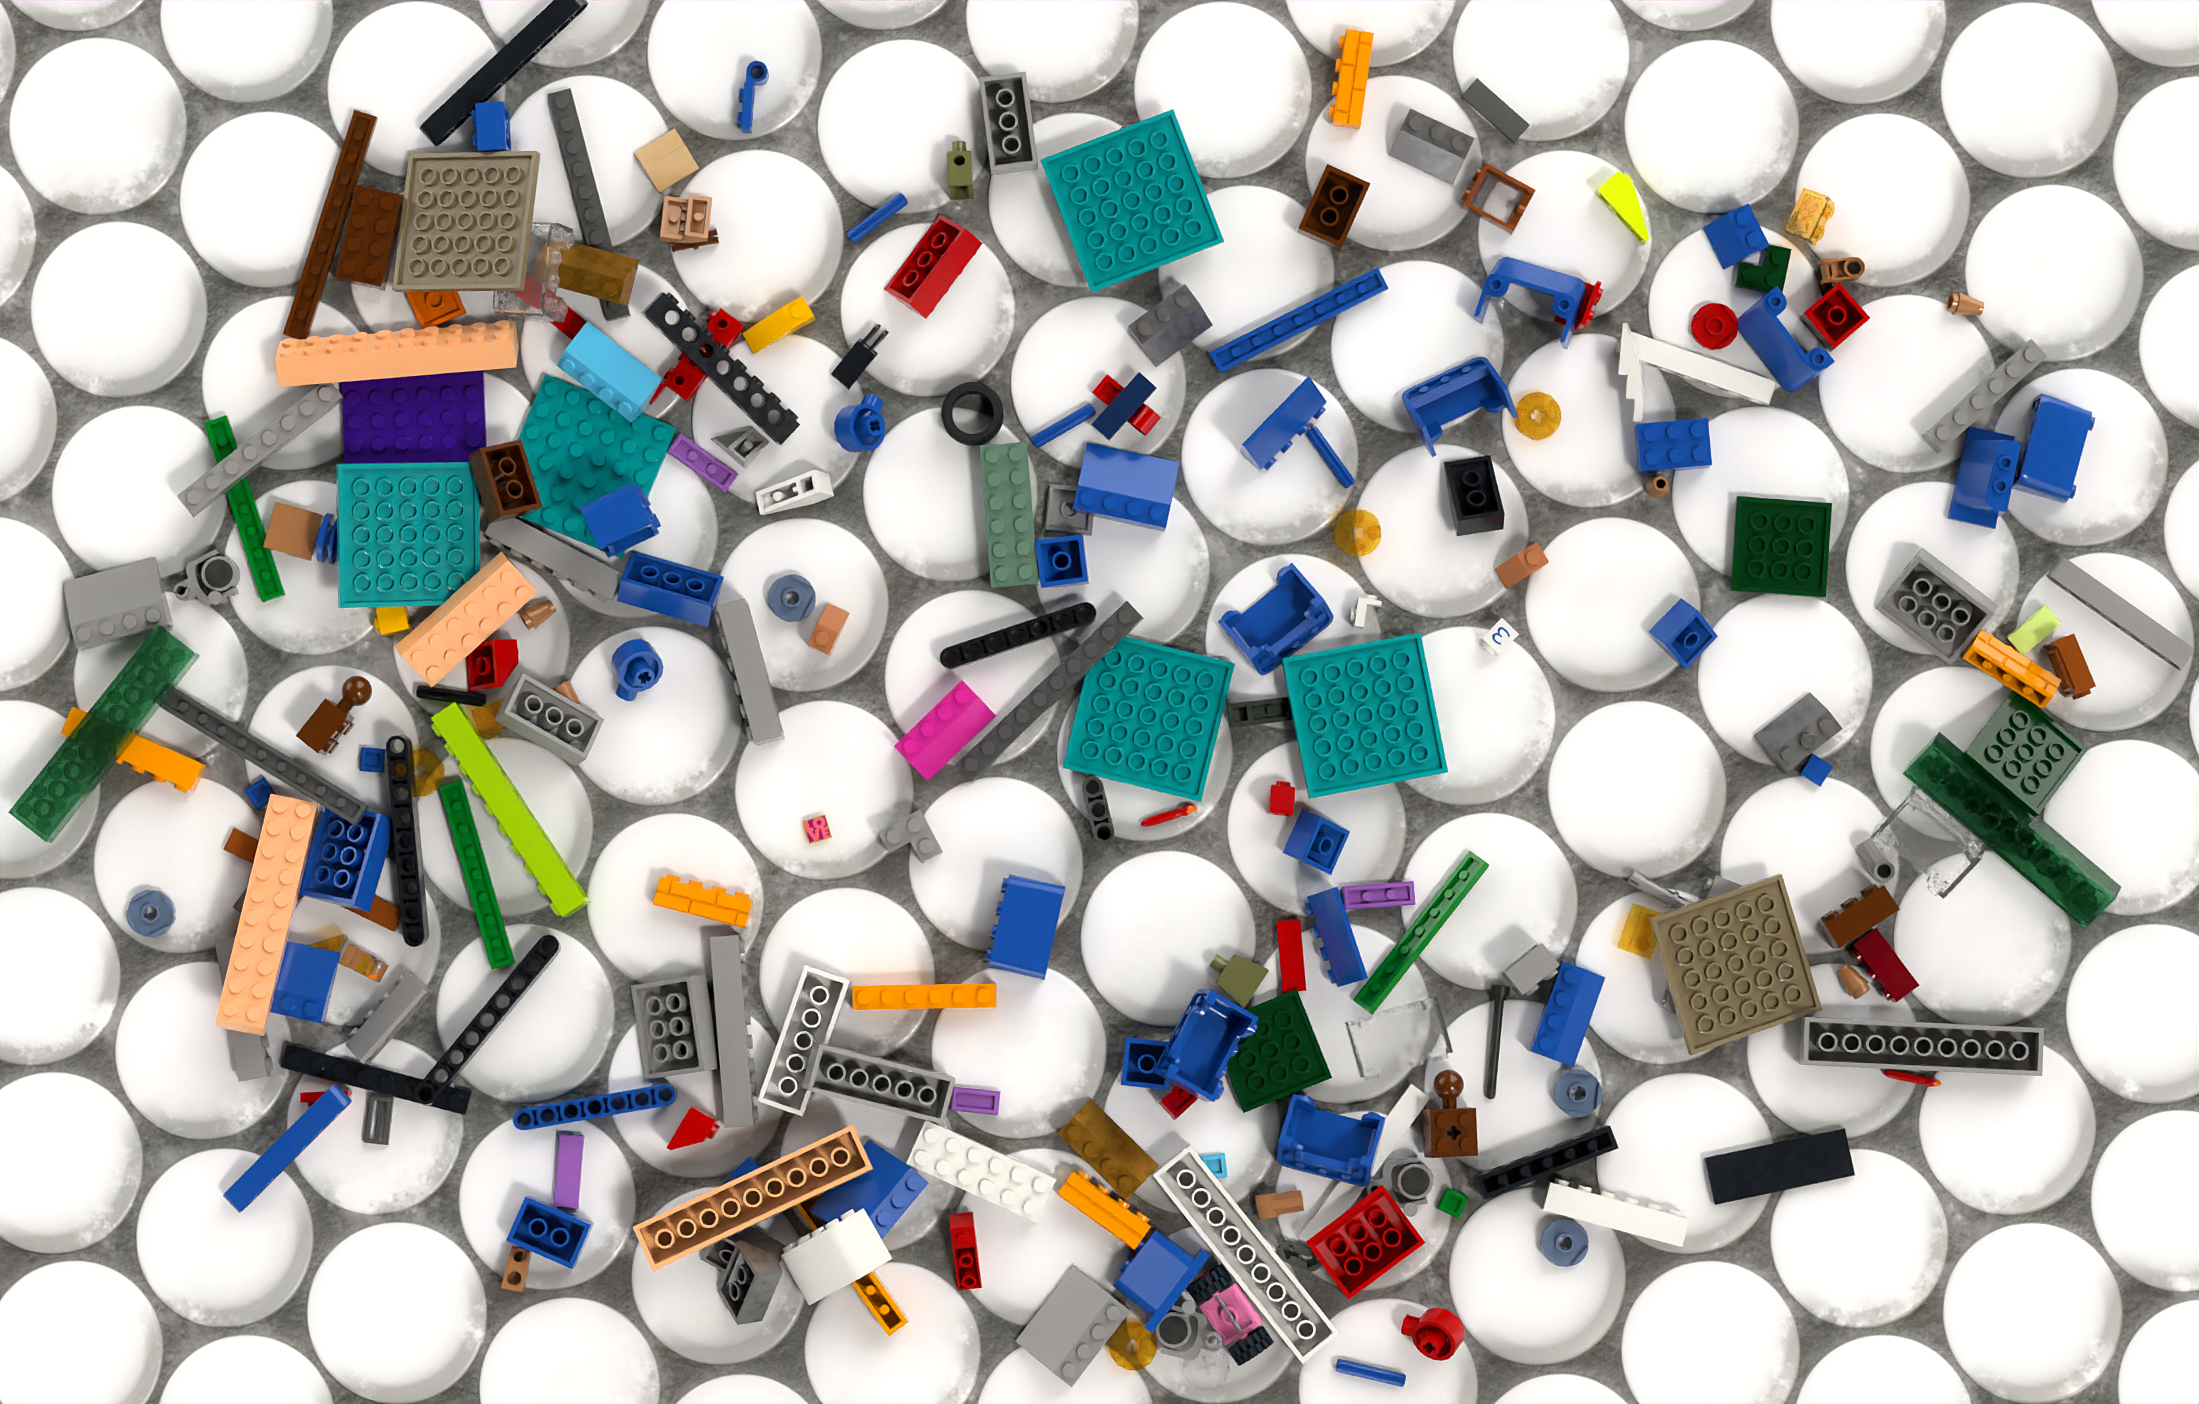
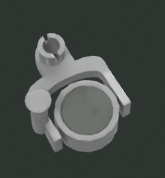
M215 549L187 564L186 573L188 579L176 584L173 592L182 601H188L197 597L205 606L225 605L228 603V598L239 594L238 589L235 588L240 580L239 567L230 558L220 556L222 555L220 550ZM204 562L201 576L206 587L213 590L209 595L203 590L197 574V567ZM184 587L187 588L186 591H185V593L182 595V594H181L182 588H184Z
M1418 1155L1388 1161L1383 1166V1177L1371 1180L1366 1187V1192L1369 1195L1373 1192L1371 1190L1373 1186L1380 1187L1383 1185L1399 1208H1403L1404 1214L1412 1217L1417 1213V1205L1428 1203L1425 1196L1432 1189L1433 1174L1425 1164L1418 1162ZM1407 1164L1400 1170L1398 1187L1405 1197L1415 1200L1401 1202L1397 1198L1391 1179V1172L1394 1166Z
M1190 1300L1185 1301L1182 1304V1308L1173 1305V1312L1167 1313L1156 1327L1158 1341L1164 1346L1161 1347L1160 1352L1189 1361L1195 1360L1201 1349L1213 1352L1219 1350L1222 1346V1337L1214 1331L1206 1330V1316L1195 1312V1303ZM1188 1315L1197 1319L1198 1333L1192 1349L1184 1354L1171 1349L1182 1348L1189 1342L1192 1329L1189 1320L1184 1316ZM1214 1337L1218 1342L1215 1345H1210L1208 1343L1210 1338Z

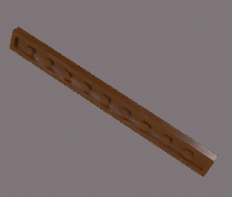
M357 110L353 112L283 334L299 340L309 337L353 199L355 186L358 183L378 120L376 116Z

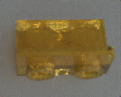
M1803 188L1784 231L1790 235L1805 239L1811 245L1816 246L1818 240H1821L1824 235V227L1827 220L1833 216L1835 210L1834 202L1829 196Z

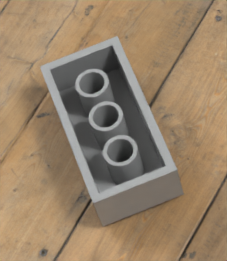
M1026 72L980 77L979 83L991 174L999 175L1037 170L1038 161Z

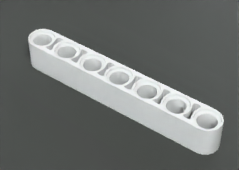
M1622 332L1615 349V354L1619 356L1621 349ZM1631 332L1640 363L1731 395L1769 406L1776 382Z

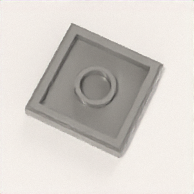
M1049 484L1045 521L1046 532L1092 536L1094 516L1072 512L1077 486Z

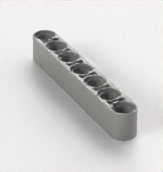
M2060 556L2046 575L2050 581L2174 668L2181 670L2194 652V649L2189 644L2068 559Z

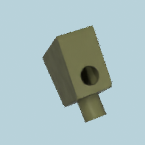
M965 141L952 142V151L947 152L950 200L974 199L971 151H966Z
M1217 954L1209 965L1220 973L1215 982L1243 1008H1245L1269 972L1267 968L1236 954L1232 956L1229 962Z

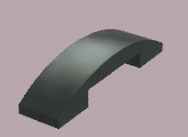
M1288 697L1226 704L1230 728L1293 720Z

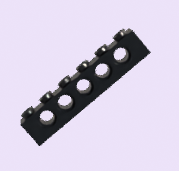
M1605 1125L1485 1171L1474 1177L1482 1198L1488 1199L1613 1151L1619 1147L1611 1126Z

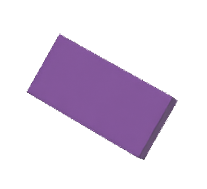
M953 1087L951 1110L998 1115L1001 1091Z

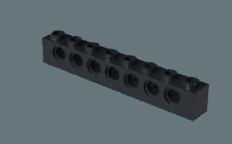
M661 292L641 314L777 445H782L800 426L796 421L799 417L791 409L785 410L780 405L781 400L773 392L768 394L762 388L764 383L755 375L751 377L745 371L748 368L739 359L734 361L728 355L730 350L720 342L717 345L711 339L713 334L705 326L700 328L694 322L696 320L695 316L687 309L682 311L677 306L679 301L671 293L668 292L666 295L664 292ZM668 311H673L677 315V320L672 325L668 324L665 320V315ZM687 327L694 331V337L690 341H686L682 336L683 330ZM703 344H708L711 348V354L706 358L700 354V347ZM722 360L728 364V370L724 374H720L717 371V364ZM738 377H742L745 381V387L740 391L734 387V381ZM756 393L762 397V403L758 407H754L751 403V397ZM772 410H776L779 413V420L776 423H771L768 420V414Z

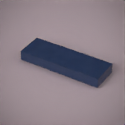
M1139 372L1091 425L1110 441L1153 394L1157 387Z

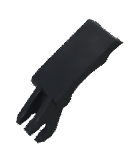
M876 324L863 340L860 338L831 373V376L848 390L877 357L878 353L874 349L889 333L886 330L871 346L866 344L879 330L880 324Z

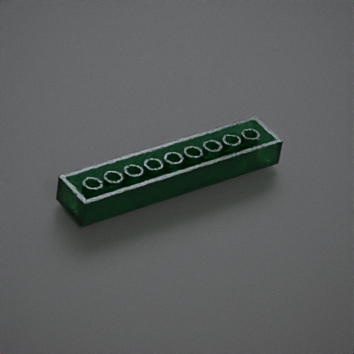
M158 624L8 813L45 842L52 843L201 655L164 626Z
M1938 732L1909 762L1903 774L2083 928L2088 927L2116 899L2121 886L2039 816L2034 818L1964 758L1962 750L1942 733Z

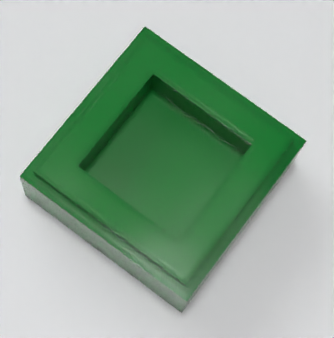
M1446 1187L1437 1209L1459 1219L1469 1197Z

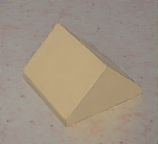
M675 128L635 152V155L659 193L699 170L698 165Z

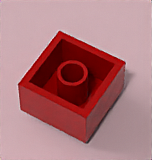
M1840 282L1800 316L1830 352L1870 319Z

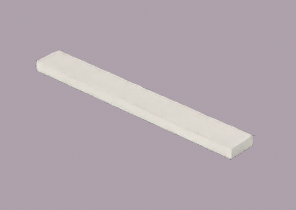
M1410 1084L1385 1118L1371 1179L1430 1100L1429 1096L1412 1084ZM1339 1181L1298 1238L1306 1243L1307 1240L1349 1210L1366 1186H1357Z

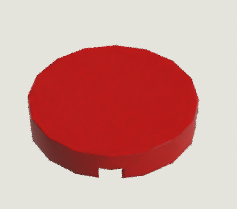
M1709 303L1701 307L1694 314L1691 322V333L1701 347L1709 350H1721L1729 346L1736 338L1738 319L1734 311L1728 306Z

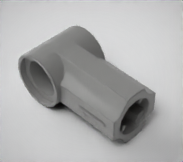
M1875 836L1856 846L1875 881L1886 883L1894 877L1895 867L1888 860ZM1883 865L1889 869L1890 872L1887 878H1881L1878 875L1877 869L1879 866Z

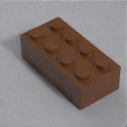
M358 185L355 186L335 274L339 281L386 290L401 223L404 199L402 195Z

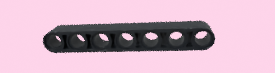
M1083 602L947 647L940 654V662L946 669H957L1089 625L1096 618V609L1091 603ZM1084 607L1090 608L1093 612L1092 617L1088 620H1083L1079 616V611ZM1060 615H1067L1070 619V624L1066 627H1060L1056 623L1057 618ZM1039 622L1045 623L1048 627L1047 632L1043 635H1039L1034 631V626ZM1015 630H1022L1025 633V638L1021 642H1015L1011 638L1012 633ZM993 637H998L1003 642L998 650L991 649L989 646V641ZM970 645H977L980 648V653L976 657H970L966 653L967 648ZM948 652H954L957 655V661L953 665L944 662V656Z

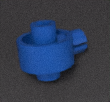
M870 393L868 395L865 394L860 404L847 406L837 414L834 422V433L843 449L854 453L870 451L878 448L883 442L885 422L880 413L883 407V400Z
M635 639L625 642L616 649L612 656L611 667L619 681L615 694L625 701L635 700L638 692L650 689L662 676V660L655 648L647 641Z

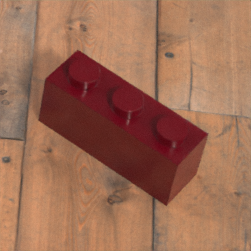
M1872 928L1850 945L1853 948L1851 954L1859 963L1863 962L1868 968L1865 970L1866 974L1873 982L1877 981L1882 987L1879 991L1887 1001L1898 1002L1920 986L1877 928Z

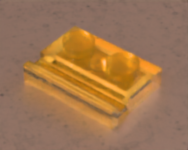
M1632 903L1617 948L1651 959L1656 943L1648 918L1662 913Z

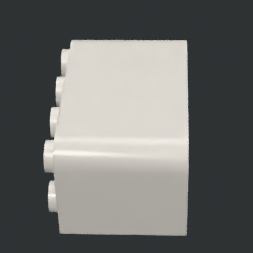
M864 1208L856 1213L851 1209L840 1216L842 1221L839 1222L838 1218L825 1225L826 1230L822 1226L799 1238L796 1241L798 1245L793 1242L782 1249L784 1253L780 1256L808 1305L858 1280L892 1259Z

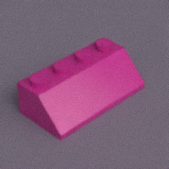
M962 680L894 747L929 781L996 715Z

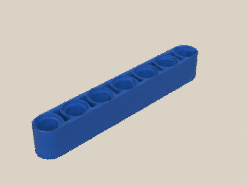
M337 1084L331 1086L223 1194V1197L239 1213L242 1212L348 1107L352 1100Z
M662 1084L524 1108L514 1114L513 1123L519 1130H530L667 1106L676 1101L677 1090L673 1085ZM663 1088H668L672 1092V1098L668 1102L660 1098V1091ZM640 1092L648 1095L649 1101L645 1106L639 1105L636 1101V1097ZM617 1096L622 1097L625 1101V1106L621 1110L613 1106V1100ZM593 1100L599 1101L601 1104V1111L598 1114L592 1113L589 1109V1105ZM570 1104L575 1105L578 1109V1114L575 1118H570L566 1114V1108ZM545 1109H551L554 1112V1119L551 1122L545 1121L542 1117ZM522 1113L529 1114L531 1118L528 1126H523L519 1122V1116Z

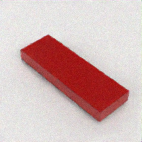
M1300 919L1276 921L1282 993L1295 989L1306 991Z

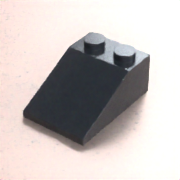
M1491 456L1444 462L1456 535L1462 536L1502 530L1505 513Z

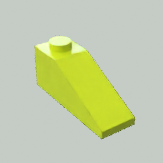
M1618 171L1597 190L1596 194L1644 245L1649 240L1635 188L1632 186L1634 182L1626 173L1621 174Z

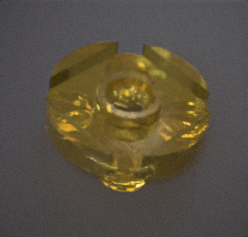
M1540 392L1530 393L1518 402L1515 408L1518 418H1513L1516 429L1525 437L1531 440H1543L1550 437L1558 429L1561 421V410L1551 395ZM1534 410L1544 414L1540 423H1537L1536 419H1531Z
M1351 510L1344 513L1335 525L1334 539L1337 546L1349 556L1362 557L1372 553L1381 540V528L1378 519L1366 510ZM1361 527L1364 537L1362 539L1359 537L1354 539L1352 537L1354 533L1351 530Z
M426 749L413 750L414 770L417 771L419 766H422L423 770H427V774L423 775L421 780L415 775L417 796L424 797L433 794L443 783L445 767L441 759L433 752ZM399 763L397 773L401 776L405 775L406 767L404 764Z
M1127 1322L1119 1326L1112 1334L1109 1350L1111 1357L1118 1366L1126 1370H1140L1152 1362L1157 1351V1342L1153 1332L1151 1333L1143 1324ZM1132 1339H1135L1137 1344L1140 1343V1348H1137L1135 1353H1131L1130 1349H1126V1345L1130 1344Z

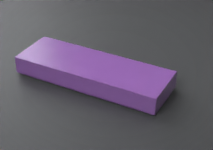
M681 433L667 451L668 454L724 493L727 492L739 475Z
M1414 881L1342 886L1345 910L1415 905Z
M560 1134L554 1206L579 1208L584 1136Z

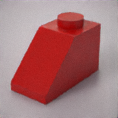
M1276 781V785H1271L1268 814L1293 815L1295 787H1290L1291 782Z

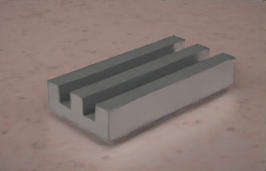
M369 1095L364 1143L389 1145L394 1097ZM379 1101L375 1138L372 1139L370 1137L374 1103ZM384 1102H388L384 1137L381 1140L380 1133Z

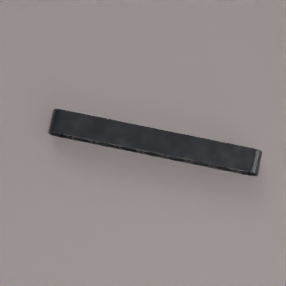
M553 0L420 126L421 132L435 146L442 144L472 116V110H475V103H486L587 7L588 2L586 0Z
M396 735L388 739L386 753L402 930L405 943L410 947H417L427 942L429 938V925L413 748L409 737L406 735ZM397 739L401 740L404 744L402 752L396 751L394 747ZM399 763L404 764L406 767V773L403 776L399 775L396 770ZM401 787L408 790V797L405 800L400 798L398 794ZM402 811H407L410 814V821L408 823H404L401 820ZM405 834L410 835L413 840L410 847L405 846L403 843ZM407 858L412 859L415 863L412 871L405 867ZM409 882L415 883L417 887L415 894L408 892L407 885ZM412 905L416 906L419 910L417 918L412 917L409 913ZM413 929L421 933L419 942L413 940L411 936Z
M552 935L541 937L417 1086L414 1096L418 1103L430 1106L437 1102L561 951V945L556 937ZM548 940L555 942V949L550 953L543 950V945ZM531 959H538L540 961V967L536 971L528 969V963ZM522 977L525 981L524 987L519 990L514 989L512 985L514 979ZM501 996L509 997V1005L505 1008H499L497 1005V1000ZM487 1014H492L494 1017L493 1024L489 1027L483 1026L482 1018ZM473 1032L477 1033L479 1037L478 1042L475 1045H469L467 1043V1036ZM456 1051H461L463 1053L462 1062L454 1064L451 1060L452 1054ZM439 1070H446L448 1073L447 1080L442 1083L436 1080L437 1072ZM425 1088L432 1090V1097L428 1101H423L420 1096Z

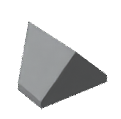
M753 427L745 431L711 438L713 442L745 470L769 444V441Z

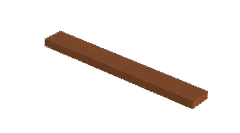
M233 828L223 850L253 864L259 840ZM374 896L370 912L343 907L393 932L396 931L401 921V908Z

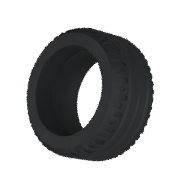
M966 382L956 386L947 394L942 404L941 417L945 430L955 441L964 445L976 446L987 443L997 435L1003 424L1004 411L1002 402L993 389L982 383ZM969 394L983 396L988 400L993 410L990 425L982 432L975 434L961 431L955 425L952 417L955 403L961 397Z

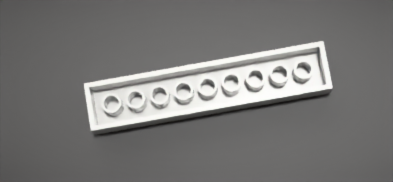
M1190 1144L1152 1174L1302 1364L1340 1334Z

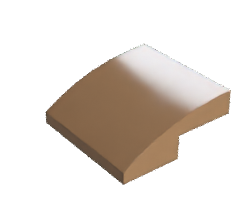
M690 194L688 199L664 196L659 241L672 243L708 241L712 198Z
M275 501L263 548L311 561L323 515Z

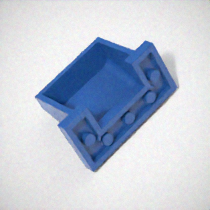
M1971 426L1967 428L1948 519L1990 529L1996 528L1998 517L2007 512L2021 443L2014 441L2015 436Z
M1158 1229L1153 1231L1146 1242L1141 1240L1134 1250L1137 1254L1132 1261L1127 1259L1119 1269L1123 1273L1113 1285V1287L1150 1315L1144 1323V1327L1151 1333L1210 1256L1207 1251L1200 1248L1193 1257Z

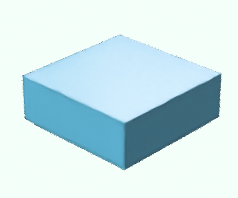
M1225 1153L1201 1156V1160L1216 1178L1227 1177Z

